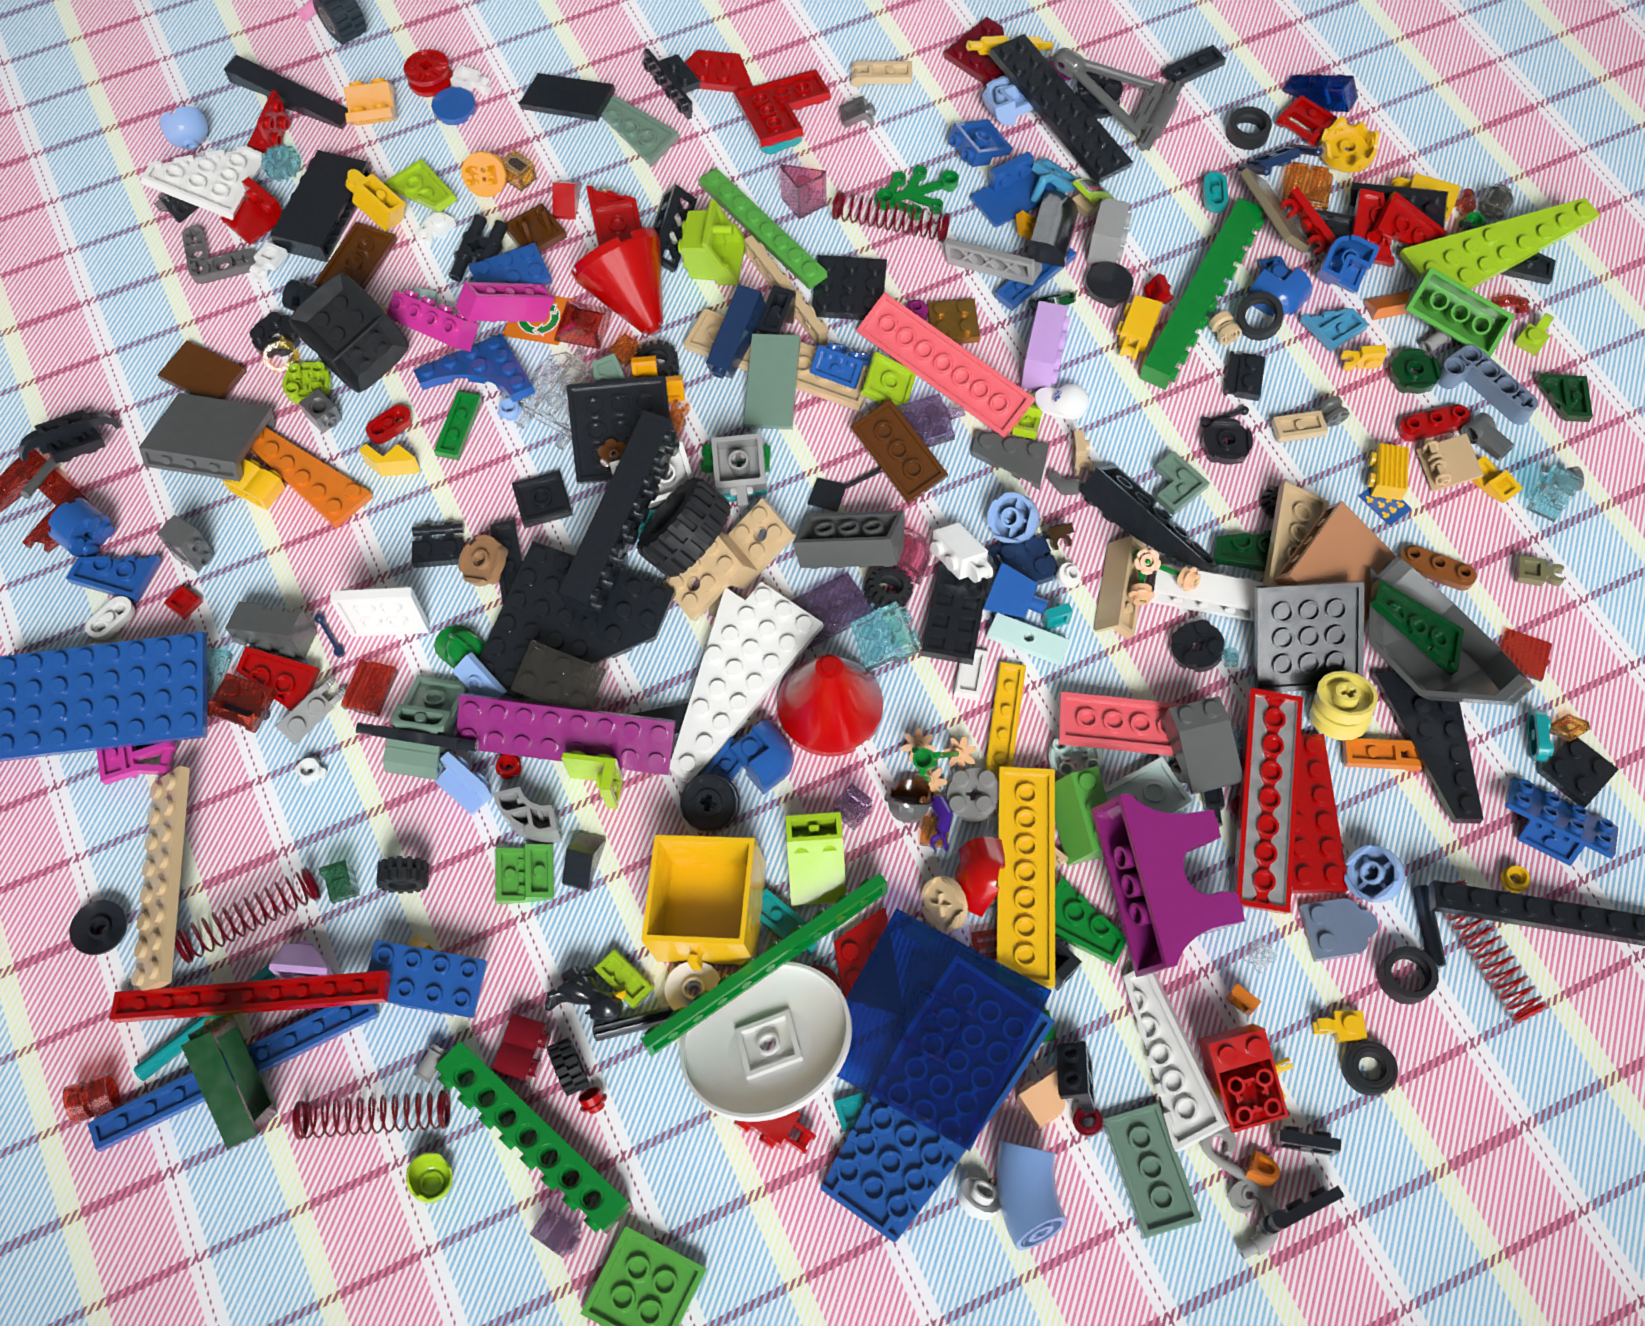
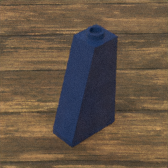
M738 284L706 361V365L713 376L724 379V377L732 379L751 345L752 334H756L758 331L757 326L766 305L761 291Z

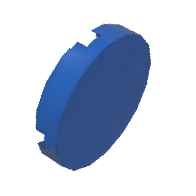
M461 87L443 89L434 96L431 103L434 117L446 125L465 123L468 121V117L471 114L473 116L476 111L473 94Z

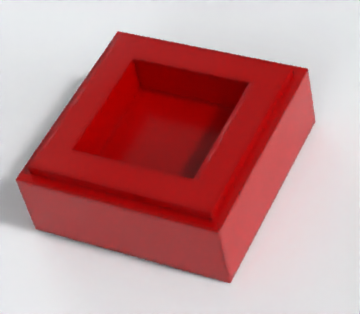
M181 585L164 602L170 610L184 620L203 603L200 597L184 585Z

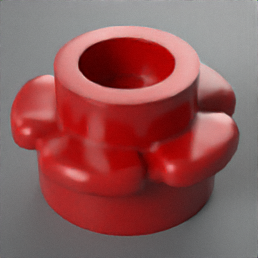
M501 755L495 766L496 773L507 780L512 779L513 776H518L522 770L520 758L515 755Z
M592 1087L584 1091L578 1099L582 1106L580 1110L590 1114L601 1111L605 1107L604 1102L607 1100V1094H604L599 1087Z

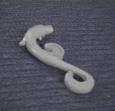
M1228 1126L1200 1141L1202 1151L1213 1163L1240 1180L1229 1191V1202L1234 1210L1243 1214L1253 1211L1257 1200L1255 1198L1247 1199L1245 1194L1248 1191L1252 1192L1260 1200L1264 1217L1279 1210L1272 1193L1267 1187L1245 1178L1246 1170L1214 1153L1211 1147V1139L1214 1137H1221L1225 1141L1226 1150L1223 1152L1224 1155L1229 1156L1235 1150L1237 1138L1235 1133L1230 1132ZM1256 1225L1255 1236L1249 1239V1243L1238 1248L1241 1257L1245 1260L1255 1254L1258 1256L1262 1255L1274 1245L1279 1232L1267 1236L1261 1232L1259 1225Z

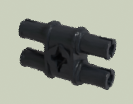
M478 214L474 215L468 231L462 234L461 243L457 251L454 252L455 260L448 274L450 279L462 282L468 265L497 256L502 251V241L508 230L505 222L495 220L489 236L482 237L487 219ZM472 276L469 282H475Z

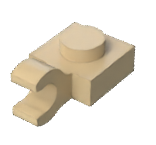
M1084 430L1074 431L1071 444L1073 463L1075 465L1074 474L1079 476L1080 468L1085 467L1088 469V475H1091L1094 464L1086 457V455L1090 454V441L1085 440Z

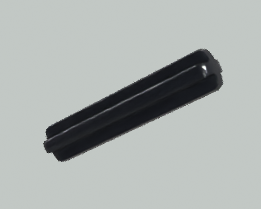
M1418 885L1413 888V894L1425 950L1435 961L1437 968H1442L1446 965V959L1436 913L1431 911L1429 886Z
M670 1006L619 1018L613 1022L595 1024L592 1026L594 1039L602 1041L649 1029L656 1024L661 1025L669 1019L670 1014L674 1010Z

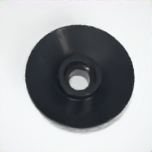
M98 900L85 905L76 913L70 925L69 935L73 946L78 951L92 956L102 955L111 951L122 941L126 934L128 926L126 913L118 904L109 900ZM106 927L105 931L99 935L100 929Z

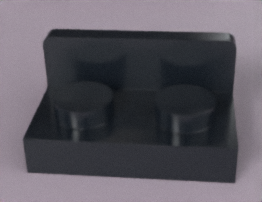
M1086 1041L1058 1044L1056 1048L1058 1095L1060 1099L1074 1098L1075 1102L1080 1103L1083 1113H1094L1093 1064Z

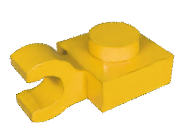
M1385 345L1361 346L1359 351L1345 350L1342 352L1340 360H1349L1350 362L1344 363L1343 370L1351 371L1355 366L1357 369L1381 367L1387 354V349Z
M1334 1011L1331 1013V1018H1317V1022H1312L1314 1035L1334 1034L1335 1043L1368 1040L1363 1011Z

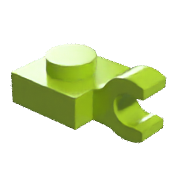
M1545 313L1537 326L1529 323L1514 345L1536 356L1551 336L1546 333V330L1555 317Z

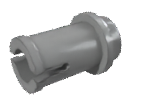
M1435 329V333L1421 341L1420 346L1422 350L1426 351V354H1431L1441 345L1448 344L1452 337Z
M434 1043L431 1048L427 1047L426 1050L428 1052L413 1074L427 1083L431 1082L430 1080L437 1071L434 1067L448 1053Z

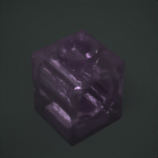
M851 783L834 801V812H841V820L855 831L872 812L873 800Z
M548 1207L530 1232L532 1237L563 1259L567 1254L571 1255L581 1241L579 1238L581 1231Z

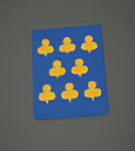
M1371 487L1358 496L1388 525H1392L1412 510L1403 499L1401 501L1371 496Z

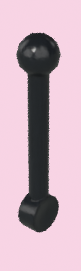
M1242 406L1240 410L1213 418L1203 417L1200 425L1206 428L1210 423L1220 418H1230L1240 414L1243 416L1247 415L1249 408Z

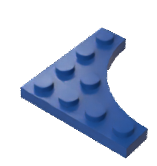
M502 334L472 345L471 351L461 350L413 370L423 391L435 386L453 383V380L457 378H467L468 382L482 384L490 382L495 384L497 389L505 393L513 403L535 394L533 385Z

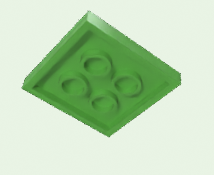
M625 1226L580 1314L601 1326H680L708 1269Z

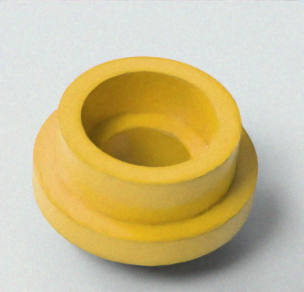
M1510 865L1501 872L1500 881L1506 890L1512 893H1521L1529 887L1530 875L1525 868ZM1510 876L1515 877L1518 880V884L1514 883Z

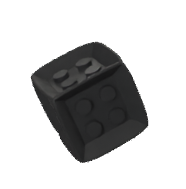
M339 273L323 283L296 308L289 319L290 325L304 343L317 353L324 364L342 382L357 393L363 392L375 384L401 360L409 348L406 337L396 323L384 313L378 303L365 290L343 273Z

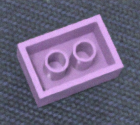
M1043 301L1038 302L1025 359L1021 388L1038 391L1041 388L1051 387V384L1057 383L1070 317L1066 316L1067 306Z

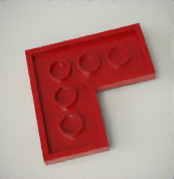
M816 69L733 92L734 100L760 147L772 146L775 143L804 136L803 127L793 110H800L803 107L831 100L830 90Z

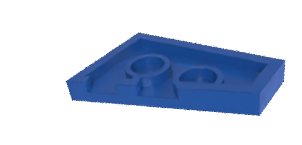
M149 555V558L126 556L124 559H111L109 556L78 557L66 579L72 584L116 597L123 596L130 601L138 603L162 560L158 555Z

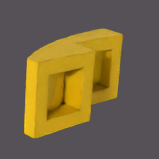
M1485 455L1478 460L1484 476L1471 481L1492 498L1505 503L1523 489L1507 470L1501 473Z

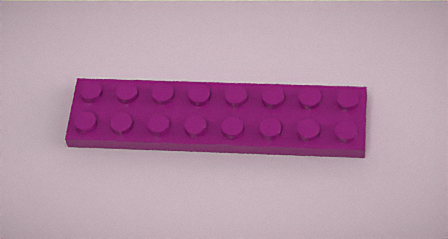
M462 693L459 695L456 737L478 740L477 751L562 761V753H571L572 751H580L589 756L607 754L617 759L620 769L669 775L676 720Z

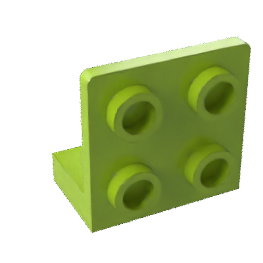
M580 751L562 753L561 759L569 777L596 781V786L600 789V797L604 799L606 807L618 809L623 776L617 759L607 754L589 756Z

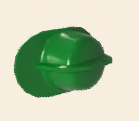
M453 625L445 628L438 634L435 639L434 648L436 654L454 669L471 652L479 659L486 643L469 628L462 625Z

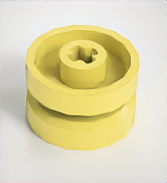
M1336 671L1324 675L1318 682L1315 697L1310 707L1309 716L1311 722L1319 732L1329 738L1337 740L1356 739L1362 736L1369 727L1371 717L1377 706L1378 694L1375 687L1366 678L1356 673Z

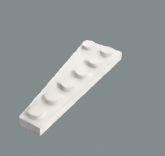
M1132 971L1123 976L1134 1015L1137 1018L1141 1039H1144L1149 1067L1152 1068L1157 1083L1155 1087L1158 1096L1162 1100L1165 1111L1163 1115L1174 1150L1180 1152L1230 1124L1156 972L1136 977L1135 972Z

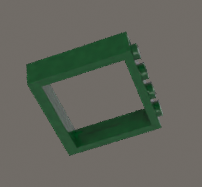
M223 1015L188 1034L190 1040L182 1044L181 1048L224 1144L229 1149L257 1136L278 1112L235 1017L225 1020Z

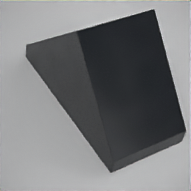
M579 833L566 849L562 885L589 892L606 839L584 833Z

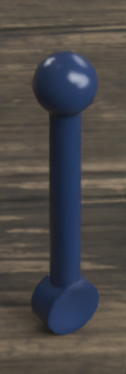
M320 613L317 614L315 622L319 623L334 647L333 652L338 658L343 657L345 650L338 645L327 627L325 616Z

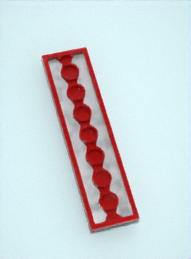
M1256 688L1248 689L1246 695L1241 767L1243 774L1240 782L1233 892L1238 893L1240 903L1244 908L1289 914L1291 911L1303 697Z

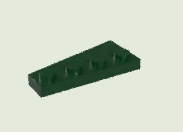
M1381 579L1374 582L1369 605L1449 675L1458 672L1464 629Z

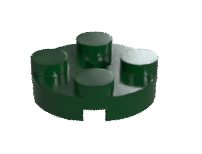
M1409 348L1399 352L1389 368V375L1392 382L1396 385V390L1400 393L1409 392L1413 394L1432 391L1441 375V366L1434 356L1430 358L1425 355L1426 351L1422 349ZM1415 368V371H1420V373L1414 374L1410 370Z

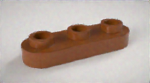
M1416 545L1405 546L1399 554L1425 578L1460 591L1470 589L1477 579V573L1472 566Z

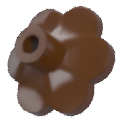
M608 439L605 445L598 448V455L601 457L600 464L603 467H610V462L620 460L626 448L625 443ZM615 452L616 456H612L611 453Z

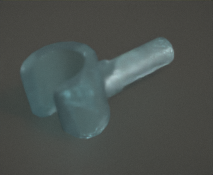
M1233 647L1224 649V654L1222 655L1224 665L1236 667L1238 665V651Z

